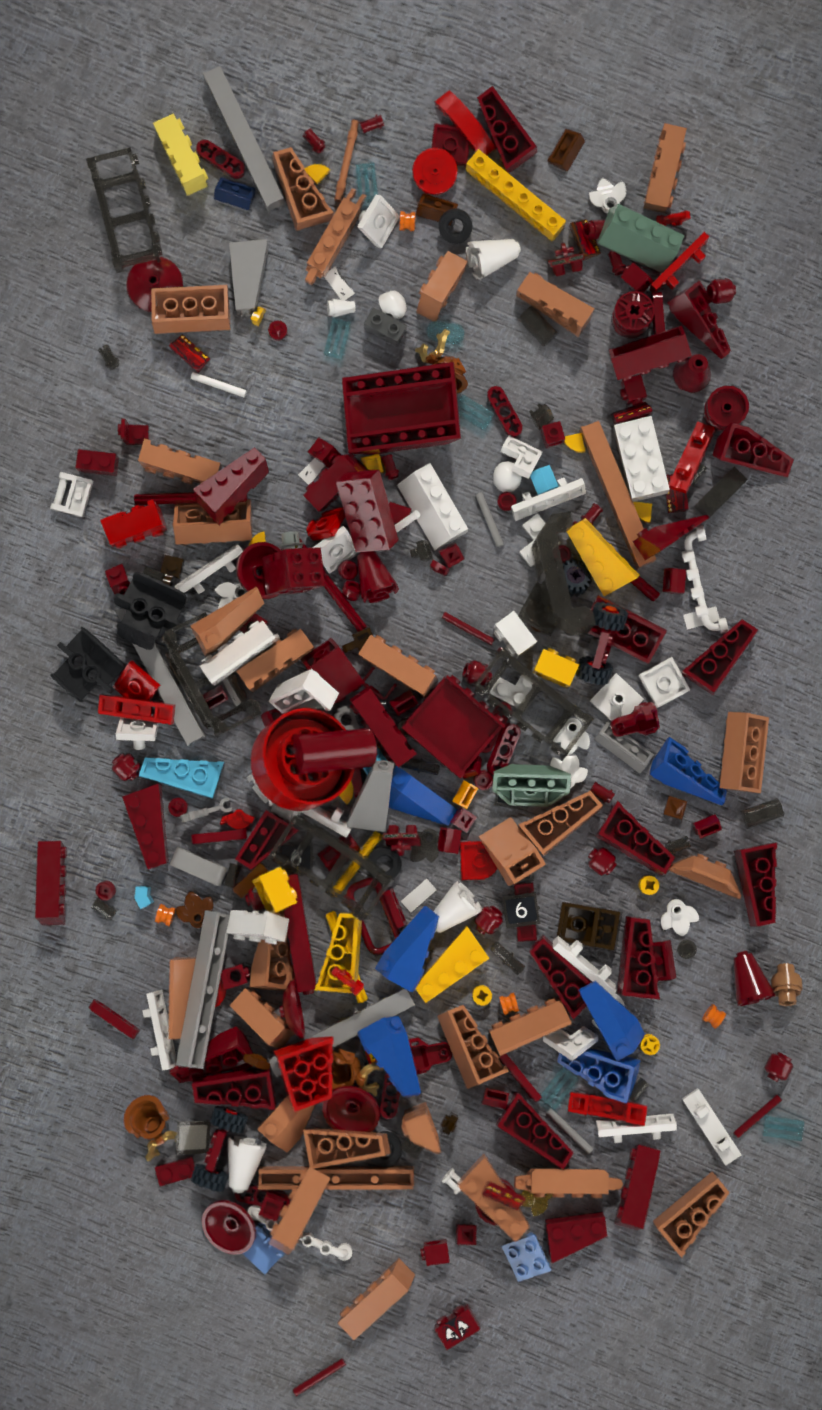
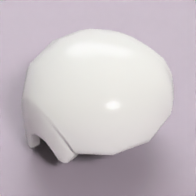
M392 290L381 294L379 297V305L383 313L392 314L394 319H400L404 316L407 309L406 301L399 292Z
M506 461L496 466L493 483L499 491L513 492L520 486L522 476L511 471L515 463Z

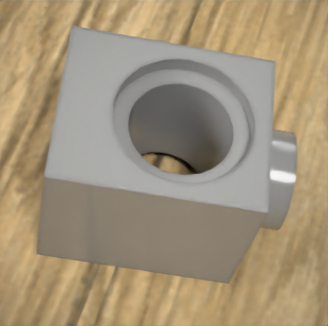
M348 706L337 709V713L334 716L340 723L341 718L345 715H349L352 718L350 725H343L346 730L360 729L351 708L348 709Z

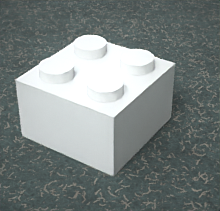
M515 611L508 614L494 626L493 634L499 642L503 640L506 644L505 650L511 657L515 656L516 659L532 648L537 642Z

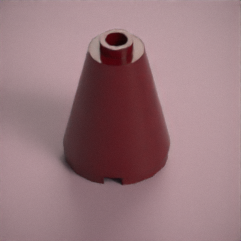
M695 354L688 357V360L676 363L673 378L679 389L688 393H696L708 385L711 378V370L705 356Z
M376 551L360 552L357 560L363 602L366 603V600H369V603H376L390 598L389 594L393 591L396 594L399 590L398 584Z
M748 951L737 953V957L733 959L737 1006L751 1005L764 1000V998L768 1000L775 997L772 987L753 954H748Z

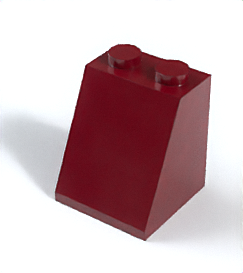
M332 637L300 659L308 670L313 669L339 692L334 704L342 702L346 695L357 691L364 683Z

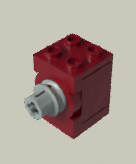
M297 531L282 533L283 544L279 545L281 551L262 557L266 595L301 594L325 586L321 547L302 548L304 543L300 542L299 532Z

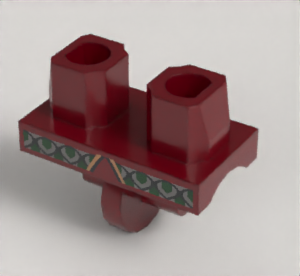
M561 243V249L554 251L555 256L562 255V257L548 260V266L552 267L554 276L557 277L565 275L563 264L570 263L572 272L582 271L584 254L577 253L568 256V253L574 252V248H566L565 243Z
M389 825L387 833H383V840H385L386 846H391L392 851H398L399 856H404L405 851L411 850V846H421L416 825H407L406 833H400V828L397 825Z

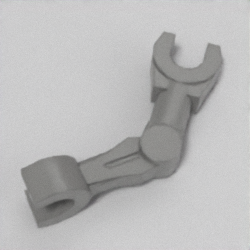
M223 798L218 806L180 815L182 822L205 817L209 813L219 810L226 813L231 812L233 807L228 809L224 807V803L230 801V798Z

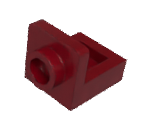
M320 437L308 450L312 457L322 462L328 469L333 465V459L341 455L334 446Z
M120 564L105 571L115 596L117 593L124 595L130 585L123 564Z

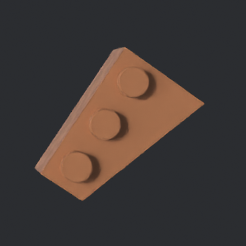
M447 251L444 257L441 256L436 264L437 269L432 270L427 280L429 282L427 285L424 283L419 291L421 297L416 313L436 323L442 307L445 308L447 299L455 290L464 274L468 261L450 251Z

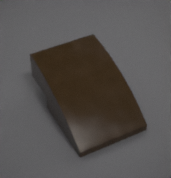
M562 902L557 936L569 943H574L578 940L585 946L617 950L623 912Z

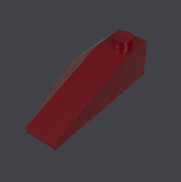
M700 280L667 302L670 311L720 359H723L731 352L723 330L717 326V314L712 313L709 306L711 300L707 298L706 290Z
M732 422L718 436L712 456L722 461L787 478L794 461L793 458L751 428Z
M703 515L653 527L649 531L645 528L637 533L638 538L633 543L644 560H647L706 521L709 516Z
M236 1026L219 1033L208 1042L203 1069L175 1066L170 1070V1074L179 1083H184L204 1075L221 1074L233 1070V1072L245 1070L253 1066L244 1062V1055L253 1054L247 1037Z

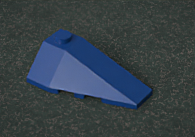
M668 737L652 761L649 774L667 786L723 805L727 790L720 788V783L711 774H706L701 769V764L698 760L694 762L687 755L689 751L684 746Z
M396 766L394 768L389 808L449 826L458 809L400 767Z
M424 906L385 950L375 969L388 980L410 992H414L425 970L422 969L425 957L428 958L429 955L427 950L430 940L434 937L439 915L429 907Z
M597 981L579 989L587 1008L616 1061L633 1053L645 1036L638 1019Z
M385 1017L359 1030L357 1034L365 1051L375 1057L378 1061L376 1064L380 1069L384 1068L389 1075V1080L403 1097L420 1095V1085L407 1032L400 1017Z
M589 1048L573 1061L559 1052L557 1062L575 1075L584 1078L592 1087L595 1086L604 1092L603 1094L608 1098L628 1103L638 1076L641 1060L626 1056L616 1061L611 1052Z

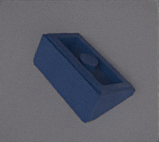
M220 177L214 190V199L249 210L256 188Z

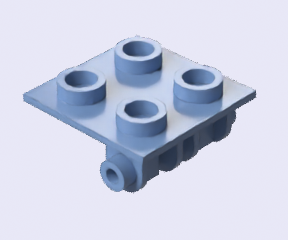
M259 1222L255 1227L256 1239L254 1244L248 1251L242 1254L263 1274H266L286 1253L268 1244L272 1237L270 1235L271 1231L267 1229L266 1224Z
M533 1232L528 1233L525 1238L519 1239L516 1242L502 1245L518 1282L551 1271L549 1262L544 1255V1251H542V1246Z

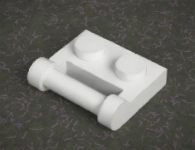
M60 472V482L54 503H51L50 509L83 518L93 480ZM67 481H72L66 505L62 506L61 503Z

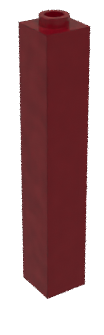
M298 873L288 875L289 880L287 881L290 888L293 887L297 894V903L284 908L285 918L289 919L287 931L297 991L302 992L303 995L314 993L317 979Z

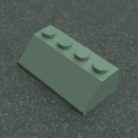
M617 204L609 209L597 244L662 274L678 254L684 235Z

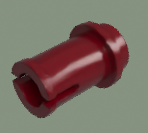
M377 114L374 118L360 122L363 134L377 128L382 129L381 127L385 126L382 116H377Z
M311 128L303 134L302 137L313 147L312 150L314 152L321 153L325 149V141L321 140Z
M611 251L607 255L613 267L612 272L616 276L621 275L627 266L623 264L620 254Z
M392 454L381 457L386 472L385 477L388 480L399 477V470L396 469Z
M594 503L588 512L581 516V520L586 518L594 525L593 522L603 512V509Z
M596 781L590 790L594 795L604 800V803H610L615 795L612 789L608 790Z

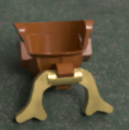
M444 329L441 334H437L438 346L435 351L427 355L428 345L422 344L420 348L415 349V352L420 354L422 362L435 365L454 362L457 394H459L468 386V382L463 375L466 370L459 358L452 356L441 357L444 352L446 339L450 333L449 330Z
M339 1049L338 1053L332 1051V1090L341 1086H353L356 1082L358 1088L372 1093L374 1097L377 1096L379 1084L374 1082L366 1085L368 1075L372 1071L384 1069L383 1067L381 1069L376 1064L378 1061L366 1065L361 1070L362 1066L359 1059L355 1057V1053Z
M152 1095L140 1096L133 1100L124 1114V1126L129 1133L134 1134L137 1138L141 1136L145 1139H153L147 1144L148 1153L145 1156L147 1161L160 1155L159 1150L155 1149L157 1146L170 1139H174L176 1144H178L179 1133L167 1131L164 1134L161 1133L166 1128L165 1124L169 1120V1114L161 1101Z

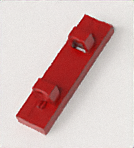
M703 232L651 284L649 290L651 292H658L665 284L674 290L679 284L674 275L691 258L698 264L705 259L706 255L700 249L707 243L710 236Z
M697 422L668 484L670 489L687 494L715 433V427Z
M106 694L99 696L98 714L170 725L174 724L175 705ZM152 707H155V713L152 715Z

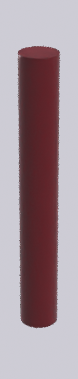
M444 612L442 619L492 646L494 638Z
M778 1095L774 1096L733 1133L737 1138L742 1136L778 1105L782 1099Z
M341 1358L292 1389L295 1396H298L346 1365L345 1360Z

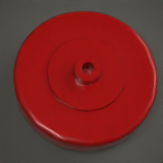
M429 148L421 152L415 159L412 168V176L416 186L429 195H440L450 190L456 181L458 173L457 164L453 156L441 148Z

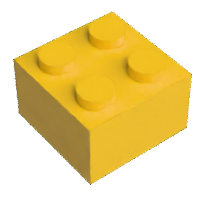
M551 648L543 649L532 673L567 689L571 685L579 664L575 663L576 659L565 656L563 658L559 656V652Z
M281 867L252 880L266 911L273 914L297 903V894L293 887L290 888L287 882L289 877Z

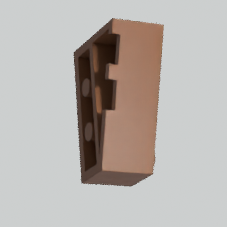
M245 988L229 1006L269 1046L281 1049L294 1033L288 1027L286 1020L281 1018L280 1015L278 1016L270 1004L264 1003L260 999L262 996L257 991Z

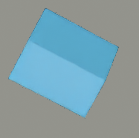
M550 465L533 471L530 476L538 495L559 487Z
M136 886L134 899L140 909L154 902L150 895L151 887Z

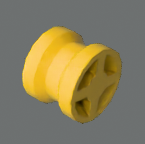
M645 875L639 880L638 886L642 893L653 895L659 889V882L655 877Z
M479 985L474 988L472 997L476 1004L484 1006L491 1001L492 993L487 986Z
M645 1034L639 1047L645 1054L654 1055L659 1051L660 1043L652 1034Z

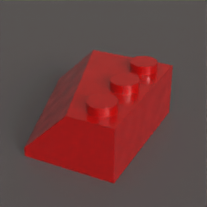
M153 499L147 501V506L137 505L132 507L129 513L123 511L100 520L112 547H116V549L123 548L129 542L139 543L146 540L145 537L151 535L158 537L163 535L164 531H167L162 511Z
M334 1037L309 1038L274 1051L294 1112L332 1098V1051Z

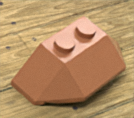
M697 854V857L691 855L672 863L668 869L670 872L736 899L741 898L731 870L726 869L727 865L718 861L715 864L708 861L709 858L704 855Z

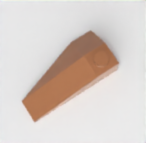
M257 587L190 626L205 657L227 643L262 607L264 601Z
M287 1095L259 1125L257 1130L271 1143L288 1153L301 1138L315 1105L294 1112Z

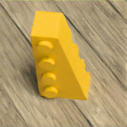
M586 518L566 529L603 596L612 593L640 576Z
M339 913L315 990L352 993L349 990L351 987L338 980L331 972L335 967H338L341 970L348 971L355 982L358 980L362 913Z
M467 925L424 973L415 988L425 1003L489 959Z

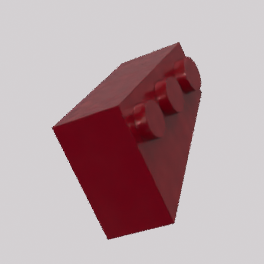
M353 454L336 456L332 461L333 465L329 469L325 468L318 475L320 478L316 482H311L306 487L307 492L303 496L318 512L324 511L340 496L336 481L344 473L367 471Z
M266 810L235 860L252 870L300 830L269 810Z
M603 1212L545 1219L552 1264L607 1237L606 1221Z

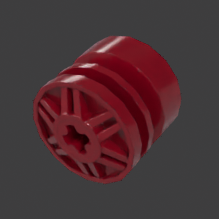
M638 291L623 294L617 300L611 316L614 330L620 336L628 339L642 336L648 330L655 313L651 299L646 294ZM631 311H633V312H634V311H637V314H635V313H634V314H631L630 312H631Z

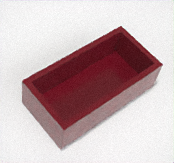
M682 326L609 349L617 380L621 379L622 381L629 380L633 377L632 375L638 373L640 375L651 372V369L657 367L659 369L668 367L669 363L675 361L678 363L688 360V357L692 356Z
M380 470L344 473L336 481L355 552L390 550L397 543L398 536Z

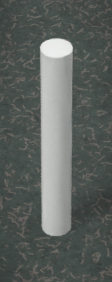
M192 372V380L241 397L246 395L247 390Z
M415 510L395 524L396 532H399L419 518L420 513Z

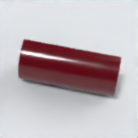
M598 595L581 626V630L600 639L604 627L600 628L598 627L599 625H594L590 620L594 604L597 602L607 604L608 602L613 605L615 603ZM626 609L628 616L623 630H616L611 645L649 664L667 630Z
M369 728L292 736L298 774L372 767L376 762V740Z

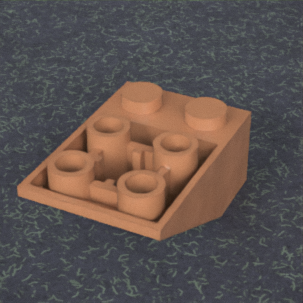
M511 817L479 836L508 886L517 883L546 865L536 847Z

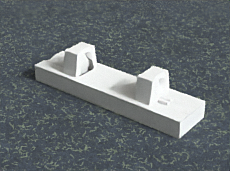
M565 478L557 480L558 488L533 498L529 491L523 493V501L511 506L515 521L586 494L583 479L581 478L567 484Z
M238 543L176 584L175 588L185 593L194 587L198 594L202 593L205 590L200 582L223 566H226L230 573L236 570L232 560L238 557L243 550Z
M321 807L300 811L346 838L352 830L351 827H347V822L341 819L344 810L338 807L333 814Z
M559 936L553 940V949L592 982L597 981L612 996L616 993V984L608 978L612 973L609 966L605 964L598 970L579 954L583 948L578 940L571 946Z
M157 990L146 994L149 1008L142 1011L144 1018L151 1017L157 1046L150 1050L152 1056L159 1055L163 1071L174 1068L177 1058L173 1039H169V1019L163 991Z
M697 1088L683 1097V1102L724 1165L726 1166L740 1157V1151L700 1090ZM723 1138H725V1141L723 1143H717Z
M673 1114L646 1116L645 1126L626 1123L616 1119L596 1120L598 1136H613L614 1143H621L622 1135L651 1133L654 1140L661 1139V1132L677 1130Z

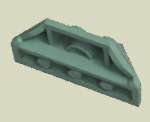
M511 764L494 771L492 790L510 806L549 807L564 795L566 796L570 793L571 774L550 765Z

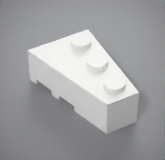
M310 669L278 684L269 703L282 714L299 708H324L325 711L331 710L339 692L320 677L317 672Z
M231 910L226 933L234 935L233 939L245 941V938H249V941L260 943L262 939L265 940V943L276 945L277 941L285 942L289 919L267 911L261 914L258 911H253L252 913L242 910Z

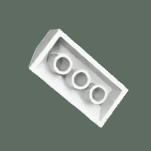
M431 463L416 470L397 485L408 506L412 508V513L415 510L420 513V517L416 520L434 551L468 532L465 522Z
M259 621L254 622L249 626L250 630L245 634L243 632L239 633L233 638L234 642L230 645L225 643L217 649L218 653L212 657L210 654L202 660L203 664L200 667L211 684L217 685L277 642V639L264 621L260 623Z

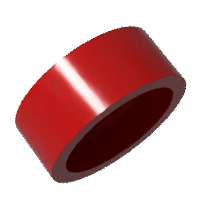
M299 708L289 711L268 724L257 736L251 752V769L258 788L271 802L292 811L311 810L339 796L349 785L355 769L311 773L313 775V781L308 778V774H298L292 736L346 730L345 727L330 714L313 708ZM286 747L291 749L292 755L286 752ZM290 766L295 768L296 774L290 771Z

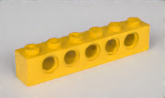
M478 149L466 163V172L550 241L553 242L564 229L565 219Z

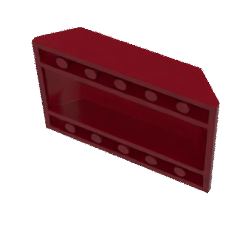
M454 362L342 378L349 454H381L447 445L461 439Z

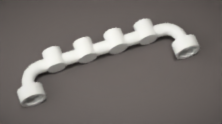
M701 525L695 527L696 531L689 533L685 538V551L681 552L684 563L688 562L689 570H686L688 581H693L694 588H691L690 591L692 599H697L698 606L695 607L697 618L701 617L707 629L720 631L721 634L729 631L726 618L717 619L718 623L716 624L712 623L709 619L692 548V541L698 538L699 542L706 540L704 526Z
M251 1205L248 1209V1214L252 1220L266 1224L267 1229L270 1231L275 1223L279 1224L278 1219L275 1222L258 1215L261 1207ZM302 1232L299 1238L305 1247H317L323 1255L332 1254L343 1261L350 1259L352 1256V1247L347 1243H342L336 1248L332 1246L330 1241L316 1239L309 1232Z

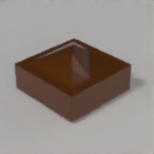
M668 796L663 814L682 820L687 801Z
M245 1054L243 1058L244 1062L263 1070H269L271 1065L259 1054Z

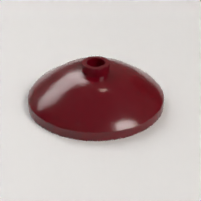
M150 256L141 259L131 268L127 277V292L137 307L144 311L152 312L151 289L183 287V278L180 270L172 261L160 256ZM152 278L157 279L155 283H150V280Z
M257 542L249 545L242 551L237 561V576L246 592L257 587L262 599H271L278 596L266 595L262 557L281 551L277 546L268 542ZM256 570H259V576L256 574Z
M291 980L283 994V1006H279L281 1018L286 1019L290 1030L302 1039L305 1038V1026L301 1000L297 991L296 980Z
M341 1086L333 1089L332 1098L323 1102V1116L334 1130L372 1132L378 1125L380 1119L378 1103L363 1089L353 1086Z
M219 1200L211 1203L205 1209L202 1215V1228L205 1236L214 1247L232 1255L245 1253L251 1248L256 1239V1228L254 1221L244 1208L231 1201Z

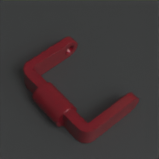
M372 667L363 679L364 683L362 685L365 688L369 686L365 681L374 671L375 667ZM395 683L385 697L373 686L370 685L369 687L376 697L386 700L397 684Z

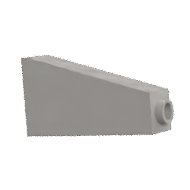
M267 239L229 243L237 315L247 317L257 311L269 249Z
M385 760L376 761L371 767L349 813L347 827L385 832L394 763Z

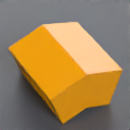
M463 780L452 802L467 809L478 788Z

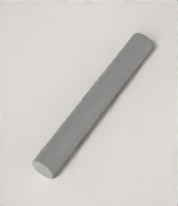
M482 492L478 493L475 496L496 547H501L504 544Z
M552 1108L546 1112L587 1154L593 1150Z

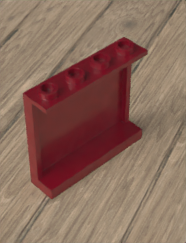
M445 675L400 728L455 776L461 779L466 769L506 725L502 723L504 719L497 713L493 715L488 711L490 707L482 700L478 702L474 698L475 694L466 687L464 690L459 685L460 681L455 676L451 675L449 677Z

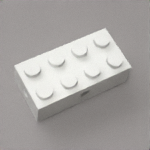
M652 416L614 425L613 431L628 492L632 501L635 502L668 494L670 489Z

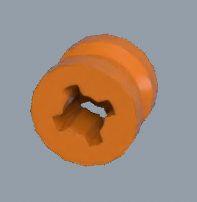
M400 211V231L404 229L415 231L416 212L406 214L404 211Z
M160 904L155 922H163L166 926L170 927L176 908H167L164 904Z
M514 992L510 993L507 997L499 996L504 1015H508L511 1011H519Z
M712 1004L703 1015L702 1020L711 1023V1026L716 1029L724 1020L726 1013L717 1010V1006Z

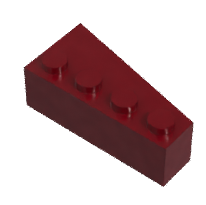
M158 783L122 796L147 869H153L169 863L162 784Z
M632 916L625 917L617 993L622 996L660 1000L649 919Z
M639 1144L631 1149L629 1156L631 1163L630 1167L626 1169V1181L621 1191V1200L614 1224L634 1230L644 1229L661 1154L660 1150Z

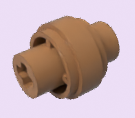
M783 963L777 965V973L772 976L771 987L775 996L778 997L779 1005H796V996L800 995L803 990L802 978L799 974L795 973V966L793 964Z

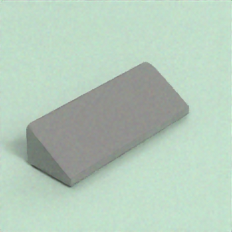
M607 721L595 737V741L638 773H641L654 754L628 735L614 736L610 727L611 722Z

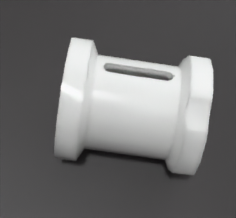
M451 1168L442 1178L441 1182L449 1185L454 1190V1193L457 1194L461 1191L456 1184L460 1177Z

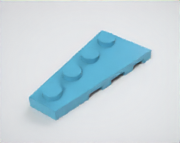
M144 758L139 777L213 799L224 762Z

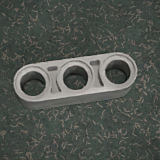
M178 846L170 861L171 866L217 886H221L228 868Z

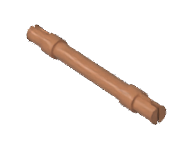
M357 120L351 121V127L348 132L340 177L336 186L334 199L336 202H342L343 193L346 189L347 175L358 134L359 121Z

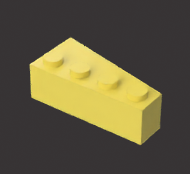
M171 114L154 122L155 130L186 195H191L208 187L206 183L208 176L204 168L201 169L198 164L200 160L196 151L192 152L190 148L192 143L189 136H184L182 132L184 126L180 118L176 120L174 114Z

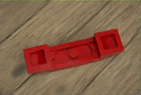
M450 90L435 101V104L442 113L451 119L468 140L470 147L475 153L479 149L485 155H489L496 149L479 121Z
M570 1092L568 1112L583 1115L589 1114L645 1126L648 1106L630 1101L624 1103L605 1096Z

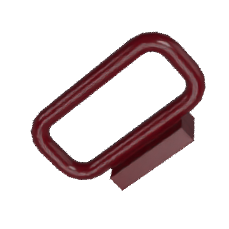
M365 878L350 885L346 897L352 913H360L354 898L355 891L369 885L375 888L395 940L401 933L399 928L405 926L407 921L394 889L391 888L384 891L380 882L374 878ZM362 918L361 936L366 948L374 955H383L392 943L380 948L375 947Z

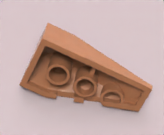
M280 910L274 913L276 915L285 917L284 911ZM288 931L285 942L277 941L275 945L265 943V940L261 939V942L258 943L251 966L250 987L263 990L285 991L288 983L291 980H295L294 967L291 964L290 958L291 949L288 946L287 940Z

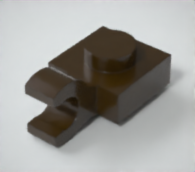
M169 555L164 556L160 571L161 574L165 575L163 579L164 584L172 586L174 577L180 578L184 559Z
M370 627L353 634L354 641L342 646L344 653L358 648L360 652L369 636H373Z
M451 1112L449 1116H444L440 1124L442 1132L449 1135L455 1131L458 1120L457 1114Z

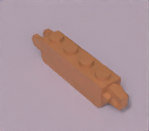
M351 189L347 197L343 198L307 262L306 271H308V274L305 278L306 283L313 285L317 277L322 278V276L325 277L358 220L361 207L367 197L366 195L362 194L355 204L351 201L356 195V190Z
M531 1168L527 1175L514 1177V1188L527 1190L528 1193H533V1197H545V1193H553V1197H564V1194H572L574 1198H583V1194H591V1198H603V1194H609V1190H620L623 1185L622 1180L609 1177V1174L601 1169Z

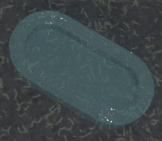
M433 321L427 327V336L432 341L438 342L437 334H441L444 329L450 331L445 343L458 344L464 339V329L459 324Z

